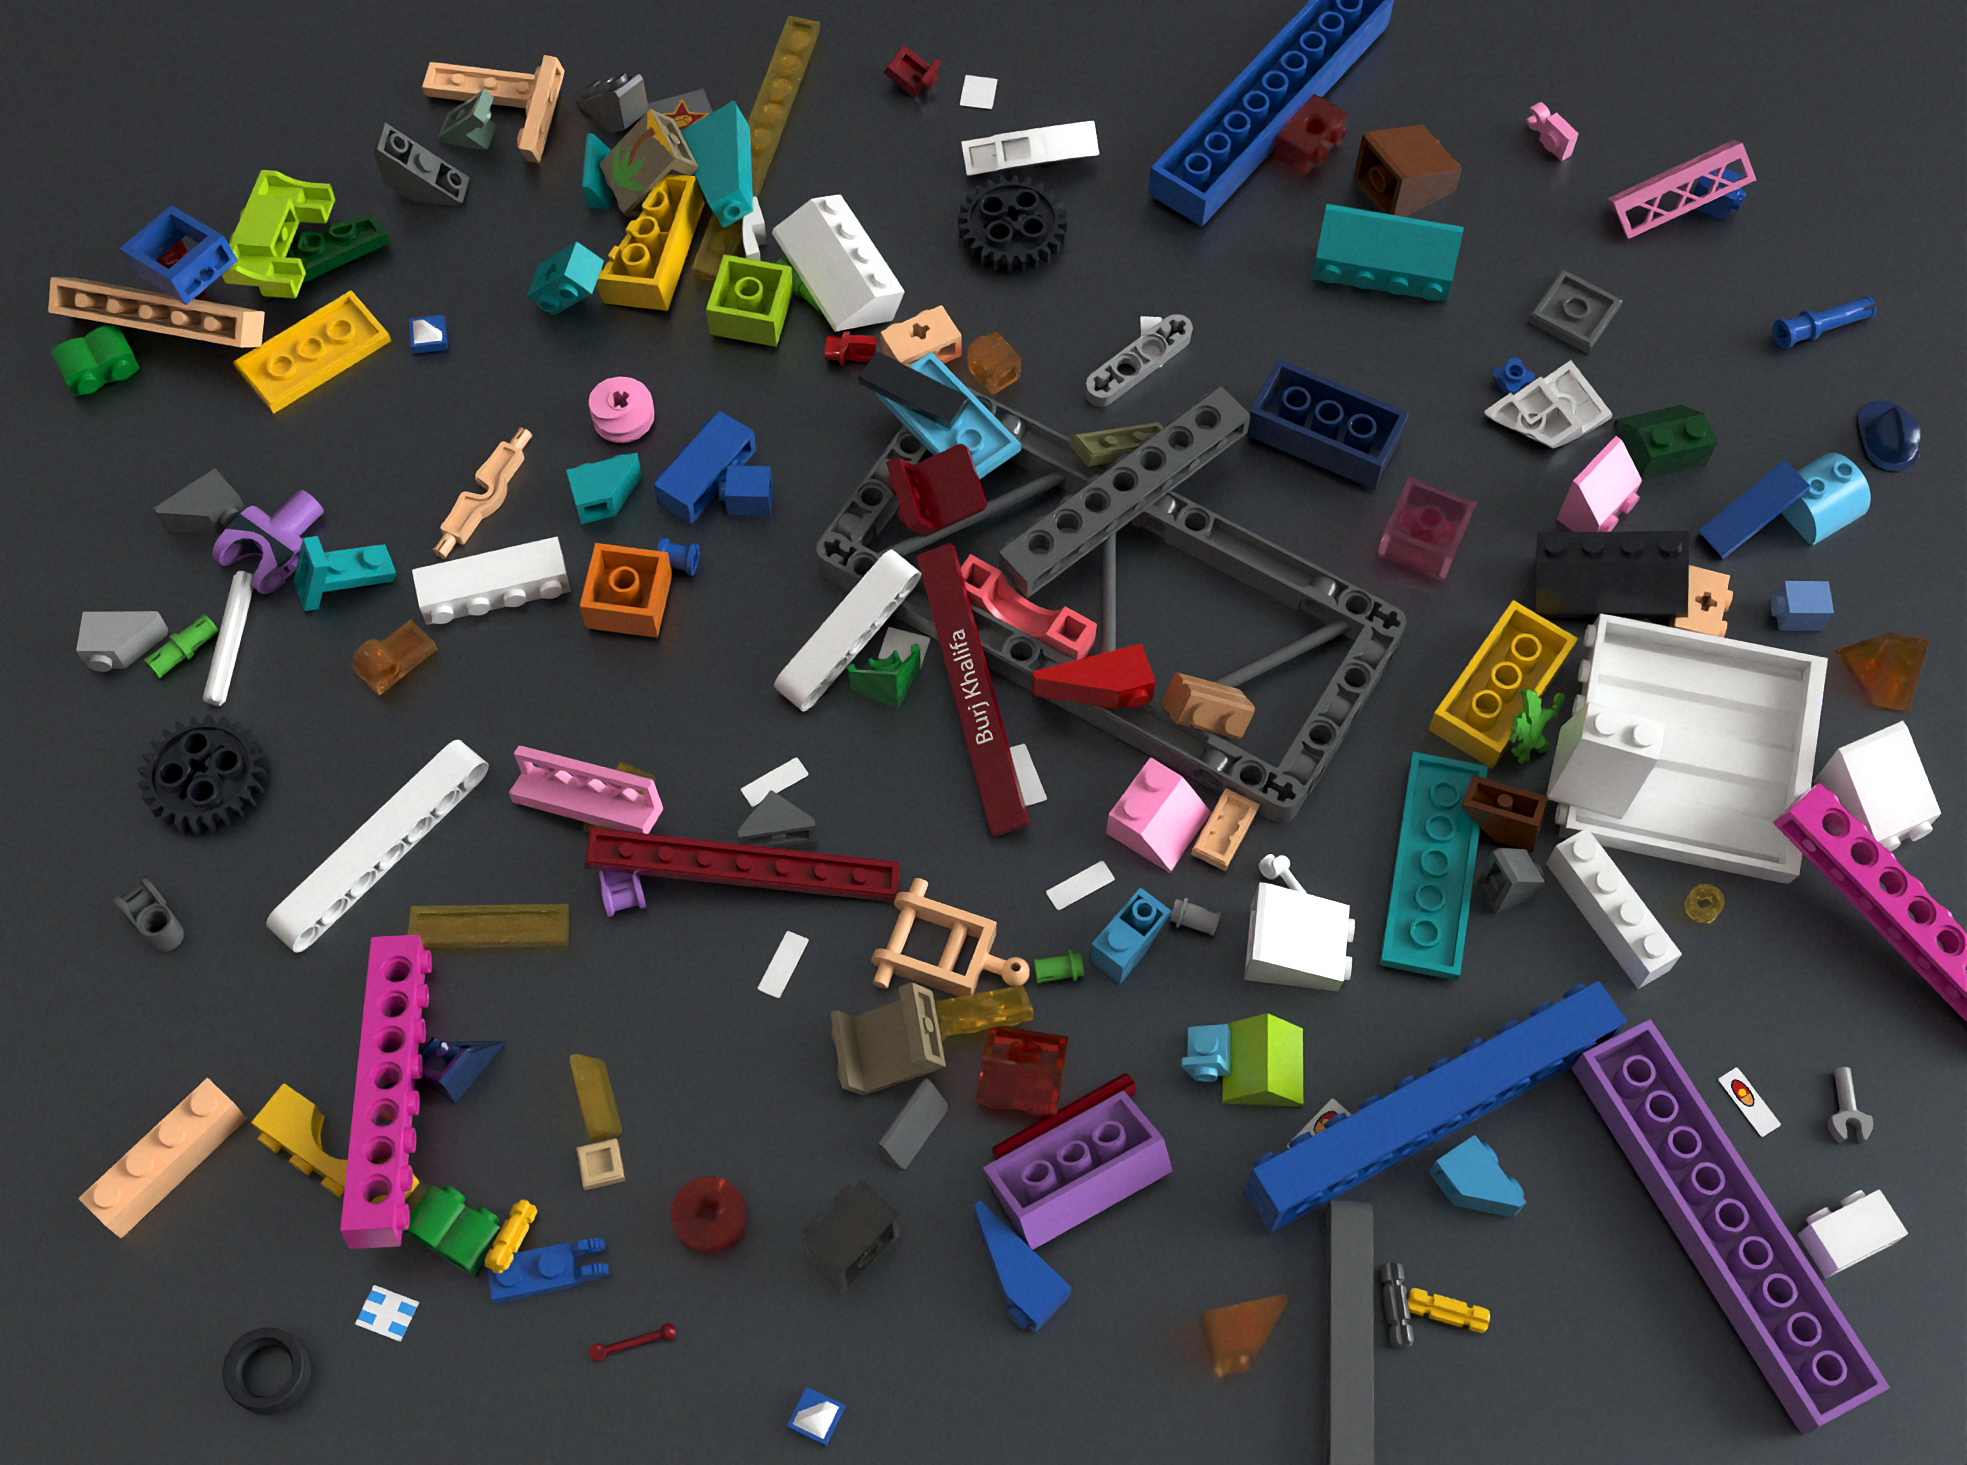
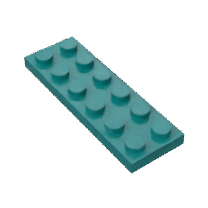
M1412 752L1379 965L1455 981L1460 977L1480 826L1461 807L1472 776L1475 775L1487 779L1488 766Z

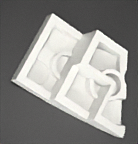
M1571 360L1543 379L1540 376L1515 395L1509 393L1484 411L1487 418L1552 449L1589 433L1612 418V412Z

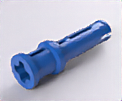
M1864 296L1817 313L1806 310L1801 312L1796 318L1789 320L1786 318L1778 319L1774 322L1772 328L1774 340L1781 349L1791 348L1795 342L1804 339L1806 341L1816 340L1824 331L1875 316L1876 307L1867 310L1863 308L1876 303L1871 296Z

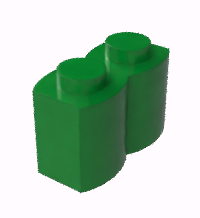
M115 324L97 328L84 338L65 341L50 351L73 396L93 393L106 382L127 379L140 369L121 329Z
M431 1184L410 1213L409 1228L404 1230V1232L424 1247L474 1277L485 1262L489 1250L494 1249L493 1243L501 1230L497 1225L500 1219L484 1207L479 1206L475 1211L465 1206L463 1202L466 1198L454 1188L445 1185L441 1190Z

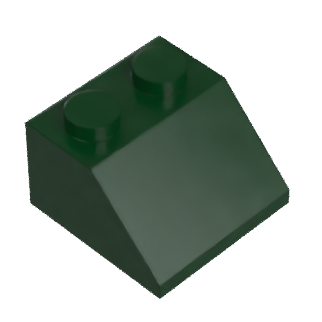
M1683 405L1616 419L1614 422L1621 440L1642 480L1706 466L1718 443L1705 414Z

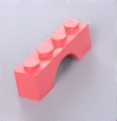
M971 554L961 566L962 576L971 604L1075 660L1086 658L1094 647L1097 628L1095 622L1066 606L1059 610H1048L1029 602L1010 586L1002 571Z

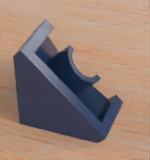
M432 1037L418 1053L421 1054L423 1063L421 1080L456 1104L506 1041L439 1042L436 1038Z

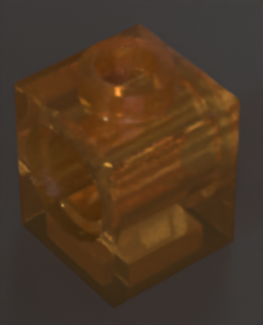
M995 330L985 337L982 336L975 339L968 347L967 368L994 395L1020 378L1021 357Z

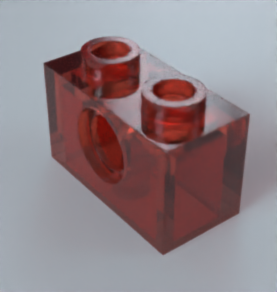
M1314 94L1278 134L1274 157L1307 176L1315 166L1319 167L1323 164L1332 146L1340 145L1347 133L1345 123L1348 112Z

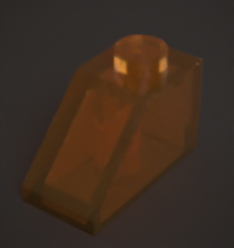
M1286 1294L1204 1311L1200 1322L1213 1371L1224 1368L1226 1374H1233L1250 1368L1249 1363L1254 1362L1288 1303Z

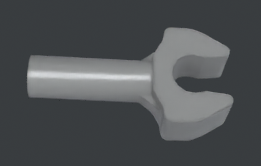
M1848 1067L1836 1068L1834 1075L1840 1110L1827 1120L1828 1130L1838 1143H1842L1847 1138L1846 1123H1851L1856 1128L1858 1143L1862 1144L1869 1138L1874 1126L1873 1117L1860 1112L1856 1108L1851 1069Z

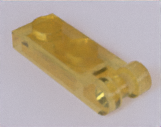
M1023 985L934 1001L942 1042L950 1035L976 1033L982 1029L1014 1026L1020 1022L1033 1020V1008Z

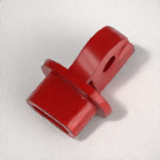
M843 332L842 336H827L824 358L825 360L840 361V366H844L846 360L859 363L869 362L876 353L878 337L850 335L849 332Z

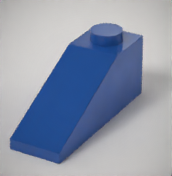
M979 1201L974 1206V1219L1004 1303L1009 1307L1006 1313L1020 1328L1024 1329L1028 1326L1036 1333L1070 1297L1072 1287L985 1204Z

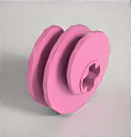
M613 377L597 384L590 393L588 406L591 418L594 422L596 433L603 439L614 443H628L640 438L650 429L654 421V406L650 391L643 383L629 377Z

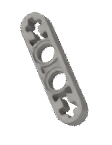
M1180 314L1166 317L1091 373L1087 378L1084 391L1087 401L1098 407L1111 404L1184 349L1190 342L1193 330L1191 321ZM1171 329L1173 331H1178L1179 329L1183 331L1182 335L1177 332L1169 337ZM1146 345H1154L1159 348L1161 353L1155 357L1147 356L1142 351V348ZM1121 364H1130L1136 372L1130 376H1125L1118 372L1117 367ZM1106 384H1108L1107 392L1103 390H1099L1096 392L1094 390L1095 385L1099 388H1102Z

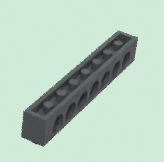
M1222 386L1211 394L1209 392L1203 394L1195 402L1194 407L1184 414L1182 412L1176 414L1168 422L1167 427L1159 433L1149 434L1141 442L1140 447L1130 454L1125 453L1113 463L1112 468L1104 474L1094 475L1088 480L1081 491L1074 496L1070 494L1063 498L1057 505V508L1046 517L1042 515L1036 518L1022 535L1009 538L999 551V569L1028 599L1247 434L1250 414ZM1207 425L1210 426L1211 429H1202L1198 426ZM1179 445L1184 447V449L1176 450L1172 446ZM1145 466H1154V467H1156V468H1158V469H1156V470H1147V469H1145V468H1143V467H1145ZM1119 486H1126L1130 488V490L1119 491L1116 488ZM1091 507H1099L1103 510L1100 512H1092L1088 509ZM1068 527L1074 529L1075 531L1072 533H1063L1060 531V529ZM1041 548L1047 552L1044 554H1034L1031 551Z

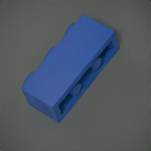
M719 410L711 420L703 423L694 440L680 449L676 460L670 467L663 469L657 475L654 482L657 504L692 525L719 494L720 479H726L727 465L743 466L755 453L754 431Z

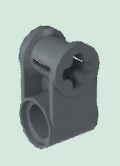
M144 876L140 879L141 884L124 896H116L112 900L151 947L160 952L171 951L181 944L184 938V929L166 906L167 902L149 879ZM166 924L162 930L155 932L159 926Z

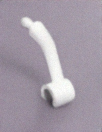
M1269 854L1260 861L1259 869L1266 878L1271 880L1280 875L1290 890L1307 894L1288 869L1290 867V860L1286 856L1280 855L1275 858L1273 854Z

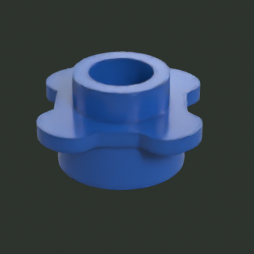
M1510 358L1506 365L1494 369L1493 378L1498 380V386L1503 392L1516 394L1525 388L1526 384L1529 385L1535 380V374L1527 371L1520 359Z

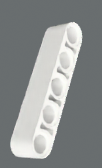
M891 549L884 553L783 669L774 683V688L801 711H806L812 707L915 588L920 580L921 572Z

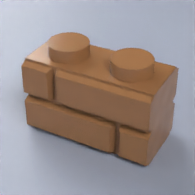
M1178 672L1174 674L1162 699L1163 708L1167 713H1170L1175 723L1189 727L1192 725L1196 729L1238 740L1243 737L1255 710V706L1246 699V696L1240 689Z

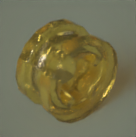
M1699 884L1693 888L1685 899L1684 906L1686 913L1694 921L1709 923L1715 920L1724 908L1725 900L1721 891L1715 886ZM1709 899L1712 903L1709 907L1706 906L1702 909L1698 906L1699 900Z

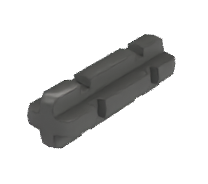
M1400 1263L1383 1264L1380 1267L1379 1273L1381 1284L1385 1285L1382 1293L1387 1324H1391L1388 1330L1390 1344L1392 1347H1407L1412 1345L1414 1337L1412 1326L1408 1325L1411 1317L1406 1286L1402 1285L1403 1280H1405L1403 1266Z

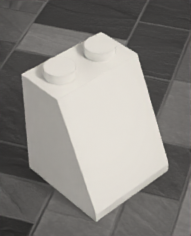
M1588 702L1560 728L1546 795L1548 800L1612 818L1622 819L1659 760L1666 723Z
M1903 721L1837 749L1813 781L1815 785L1820 782L1825 789L1833 792L1839 799V803L1854 818H1857L1866 826L1870 835L1882 847L1890 851L1896 849L1901 844L1900 841L1908 837L1912 841H1916L1929 834L1933 830L1931 824L1941 814L1909 730Z
M1259 882L1251 904L1244 980L1338 992L1344 980H1350L1352 957L1346 956L1347 942H1353L1355 919L1349 918L1350 905Z

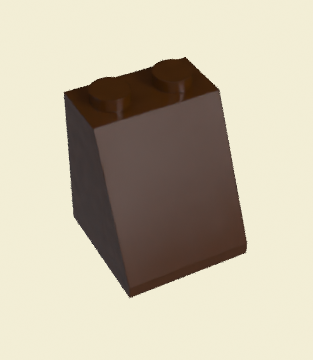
M1423 124L1370 131L1363 134L1353 180L1382 213L1406 217L1455 192L1462 168L1458 161L1451 157L1440 145L1438 138L1431 134Z

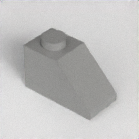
M158 611L83 612L76 652L88 669L100 672L110 671L111 669H125L167 637L169 629Z

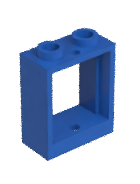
M172 205L119 249L135 275L185 305L191 302L238 261L224 235ZM185 236L199 243L170 269L156 262L157 259ZM203 269V274L199 275L200 271Z

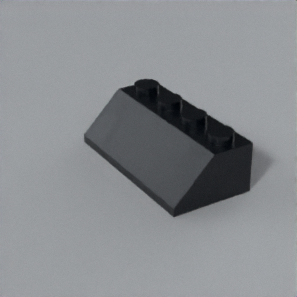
M1689 531L1537 532L1536 614L1539 616L1598 617L1601 613L1616 617H1688Z

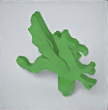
M1526 688L1521 689L1523 711L1518 712V717L1513 716L1512 733L1509 738L1512 743H1515V739L1520 740L1518 746L1511 750L1514 756L1520 757L1518 762L1529 763L1531 748L1538 753L1549 751V741L1541 732L1546 722L1555 718L1560 712L1561 705L1565 699V695L1561 692L1555 695L1554 705L1551 708L1541 709L1542 700L1538 698L1537 691Z

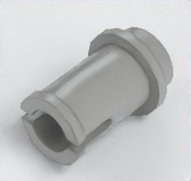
M1184 898V901L1176 899L1169 921L1176 923L1175 927L1177 928L1183 925L1214 936L1221 912L1188 903V898Z

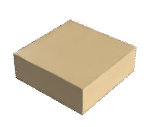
M617 1138L576 1148L585 1191L625 1181Z

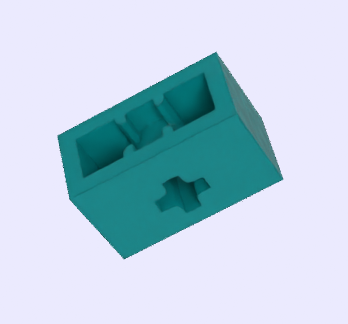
M576 241L538 264L526 297L536 303L541 310L556 315L593 293L604 260Z

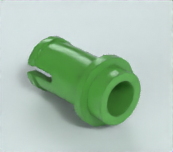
M1068 950L1066 955L1033 959L1037 984L1072 978L1073 981H1077V977L1084 976L1080 952L1073 953L1072 950Z

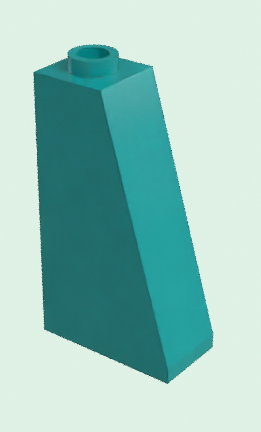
M732 101L680 131L699 167L694 174L709 206L723 228L753 212L750 127L735 101Z

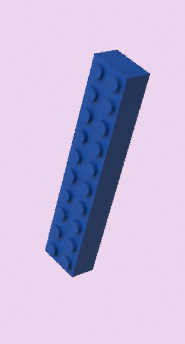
M1310 0L1151 167L1148 194L1202 227L1388 27L1394 0Z
M1600 981L1588 987L1584 983H1580L1564 993V1000L1552 1005L1550 1001H1547L1536 1007L1529 1014L1531 1018L1519 1024L1514 1019L1504 1024L1496 1031L1498 1036L1485 1042L1483 1038H1479L1462 1049L1464 1054L1451 1061L1449 1056H1446L1436 1061L1428 1068L1430 1073L1416 1079L1415 1075H1411L1401 1080L1393 1087L1395 1092L1382 1098L1380 1094H1376L1359 1105L1360 1111L1347 1117L1345 1113H1341L1324 1124L1325 1130L1312 1136L1310 1132H1306L1289 1143L1290 1149L1277 1155L1275 1151H1271L1261 1156L1253 1163L1255 1168L1249 1174L1244 1193L1266 1230L1271 1234L1327 1203L1329 1199L1342 1195L1572 1068L1582 1053L1616 1037L1626 1024V1018Z

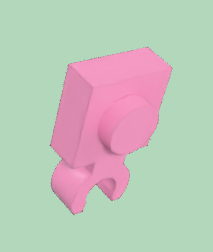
M1542 102L1530 107L1529 111L1533 115L1527 118L1525 122L1532 130L1541 133L1539 141L1561 162L1570 157L1579 133L1558 113L1551 116L1548 108Z

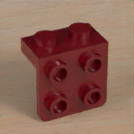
M957 444L915 465L899 456L886 462L890 474L887 476V482L892 493L897 496L900 508L897 510L899 519L905 528L923 537H927L983 511L987 506L969 448L964 444Z

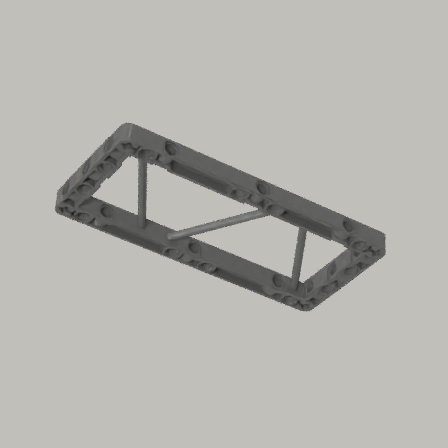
M964 385L1021 443V451L1011 457V462L1040 478L988 501L983 511L927 537L916 534L876 553L868 549L866 545L873 536L877 538L900 506L897 496L892 493L887 482V476L890 474L886 462L899 456L915 465L933 456L909 429L903 425L819 539L816 545L818 570L825 579L851 592L864 577L857 574L868 572L888 550L892 549L903 557L1054 486H1058L1075 495L1085 487L1090 478L1096 474H1104L1112 468L1113 463L1088 467L1069 446L1070 438ZM1119 486L1116 488L1119 491L1130 490V488L1126 486ZM1170 491L1132 519L1129 524L1139 529L1142 526L1165 538L1166 543L1297 611L1300 608L1323 620L1324 625H1326L1212 682L1234 688L1341 634L1355 641L1278 768L1211 732L1196 729L1192 725L1189 727L1175 723L1170 713H1167L1163 706L1151 700L1137 708L1127 706L1114 709L1043 698L1221 794L1225 788H1228L1260 804L1257 813L1276 823H1287L1296 816L1308 794H1311L1384 674L1394 652L1399 646L1407 623L1406 616L1403 611L1195 502ZM869 503H877L878 505L869 506V505H867V504H869ZM1194 527L1199 529V531H1193L1188 528ZM1116 532L1101 543V654L1116 650ZM920 577L915 588L892 613V616L939 641L922 577ZM970 603L987 667L1032 692L1033 671L1075 661V659ZM1348 610L1358 611L1360 614H1353ZM1024 656L1028 658V660L1017 661L1014 659V657ZM1346 682H1354L1360 687H1351ZM1318 738L1323 740L1326 744L1317 745L1314 742H1312L1311 739ZM1244 778L1253 779L1257 783V785L1249 786L1244 784L1241 780ZM1265 788L1268 789L1267 794H1264Z

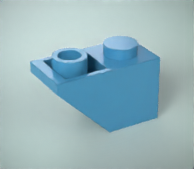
M1140 887L1091 944L1089 961L1117 983L1121 984L1144 957L1172 910Z
M1476 1135L1436 1160L1429 1171L1451 1203L1457 1207L1512 1218L1527 1203L1523 1198L1524 1193L1519 1183L1513 1177L1505 1175L1497 1164L1498 1158L1493 1149L1487 1143H1481Z

